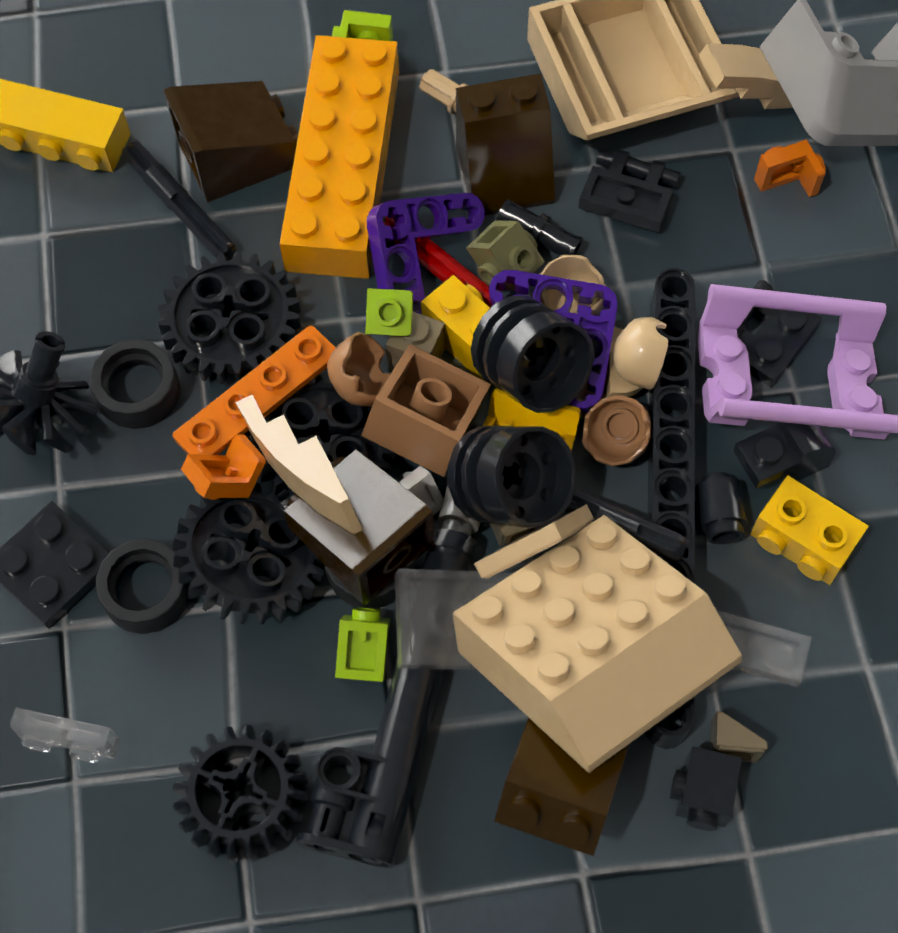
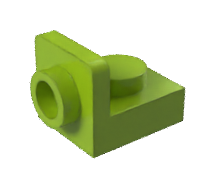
M344 10L341 25L334 26L332 37L393 41L392 15Z
M367 288L365 334L409 336L412 332L413 292L410 290Z
M352 608V615L345 614L340 619L335 678L384 681L391 618L380 617L381 610Z

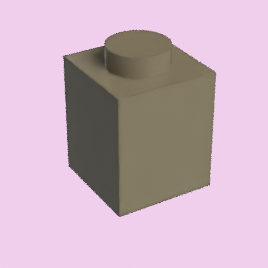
M412 312L411 334L409 336L390 335L386 343L388 370H394L409 344L441 359L445 350V323Z

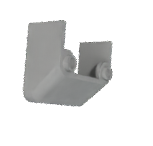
M797 0L760 45V49L806 132L815 141L826 146H898V22L872 50L876 60L864 59L859 51L857 41L851 35L844 32L824 31L807 1Z

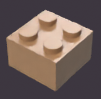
M409 344L375 398L361 436L444 477L448 470L453 448L463 435L469 432L491 384Z

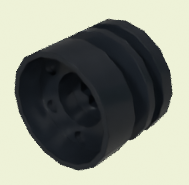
M510 296L494 304L478 323L473 333L470 349L473 366L483 379L504 391L523 407L536 413L554 412L568 405L584 388L591 375L594 362L593 343L585 329L529 296Z
M478 426L463 435L453 448L448 464V488L454 504L466 517L480 523L507 524L509 526L525 528L545 527L563 514L571 502L576 485L575 462L569 446L558 433L544 426Z

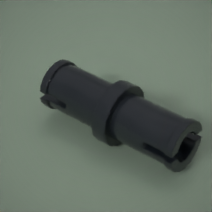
M509 198L502 205L496 221H519L523 229L534 237L537 246L541 245L559 256L576 255L583 242L581 236H576L552 223L550 216L544 213L539 216L514 203Z

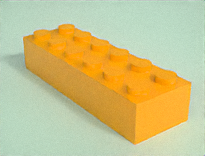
M319 35L315 37L279 244L285 272L369 279L372 253L367 231V216L369 211L374 206L379 205L381 201L399 78L398 45L396 41Z

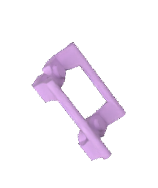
M711 284L708 290V301L700 319L698 331L700 366L707 368L713 374V378H707L702 387L704 415L708 422L745 426L749 420L754 419L844 428L850 432L852 437L883 440L890 433L898 434V415L884 414L881 396L876 395L874 390L867 386L877 375L873 342L885 318L886 304ZM753 307L840 316L838 332L835 335L836 341L833 358L829 362L827 369L833 409L750 400L752 384L748 351L746 345L738 338L737 328L742 324Z

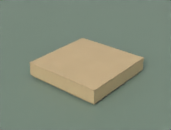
M586 504L547 526L541 527L477 561L474 565L481 578L485 577L487 579L563 541L591 524L594 518Z

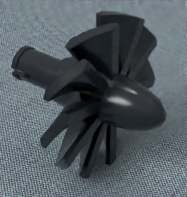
M43 331L36 335L29 362L22 364L20 350H13L0 356V437L6 434L10 442L29 455H36L35 436L39 433L40 429L43 430L44 443L64 453L72 451L74 447L56 430L53 423L74 430L79 436L88 437L92 427L79 423L67 411H85L93 415L98 413L96 405L59 393L67 390L88 389L89 384L80 379L58 377L56 368L60 365L59 360L66 345L65 340L53 332Z

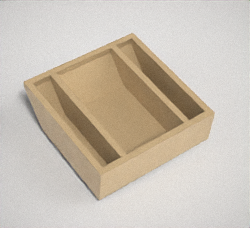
M555 0L529 7L528 43L568 132L587 141L740 97L735 88L716 89L698 56L707 43L721 44L699 0Z
M605 515L453 612L458 652L588 773L742 662L741 652L707 593Z

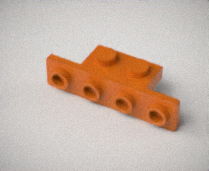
M314 326L306 327L174 431L173 438L175 442L187 454L219 455L230 446L235 434L244 435L249 431L235 402L253 394L265 418L327 368L329 357L336 347Z

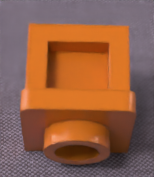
M806 139L785 147L775 146L761 154L754 180L760 191L763 192L799 179L807 195L812 197L819 193L826 174V167L820 154L813 151Z
M235 434L225 455L187 454L181 471L194 485L196 492L203 496V498L212 500L219 498H249L266 460L245 435Z

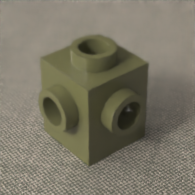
M493 221L466 247L479 267V276L487 285H490L492 278L501 271L517 270L534 273L545 263L536 249V240L529 232L523 229L519 221ZM507 284L505 289L515 290V285Z

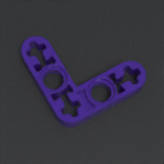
M455 193L390 200L374 206L367 216V231L378 289L394 290L393 286L407 283V289L404 290L413 292V312L422 315L421 301L425 299L415 240L459 235L477 229L484 220V207L479 198L472 193ZM422 206L429 208L434 215V225L431 229L423 227L419 221L418 212ZM459 208L468 212V218L466 219L465 217L448 219V212ZM386 216L390 219L394 218L395 226L392 228L388 225L384 226L382 218ZM399 239V244L386 247L387 241L391 240L392 242ZM392 253L399 255L404 261L405 270L401 277L393 275L389 270L388 260Z
M504 270L497 273L489 285V300L492 306L503 300V293L497 290H505L506 285L510 283L515 285V292L528 295L529 286H534L533 299L540 303V297L545 291L556 289L564 295L566 301L561 308L554 311L584 328L590 338L597 340L601 344L602 354L594 359L592 371L599 370L600 374L591 371L588 381V390L595 392V395H587L585 401L576 400V396L568 404L580 408L581 414L588 413L602 398L617 312L615 293L609 287L596 283L517 270ZM573 293L580 294L578 303L589 305L592 304L594 298L602 299V306L609 309H602L600 316L591 315V307L578 304L577 314L570 313Z

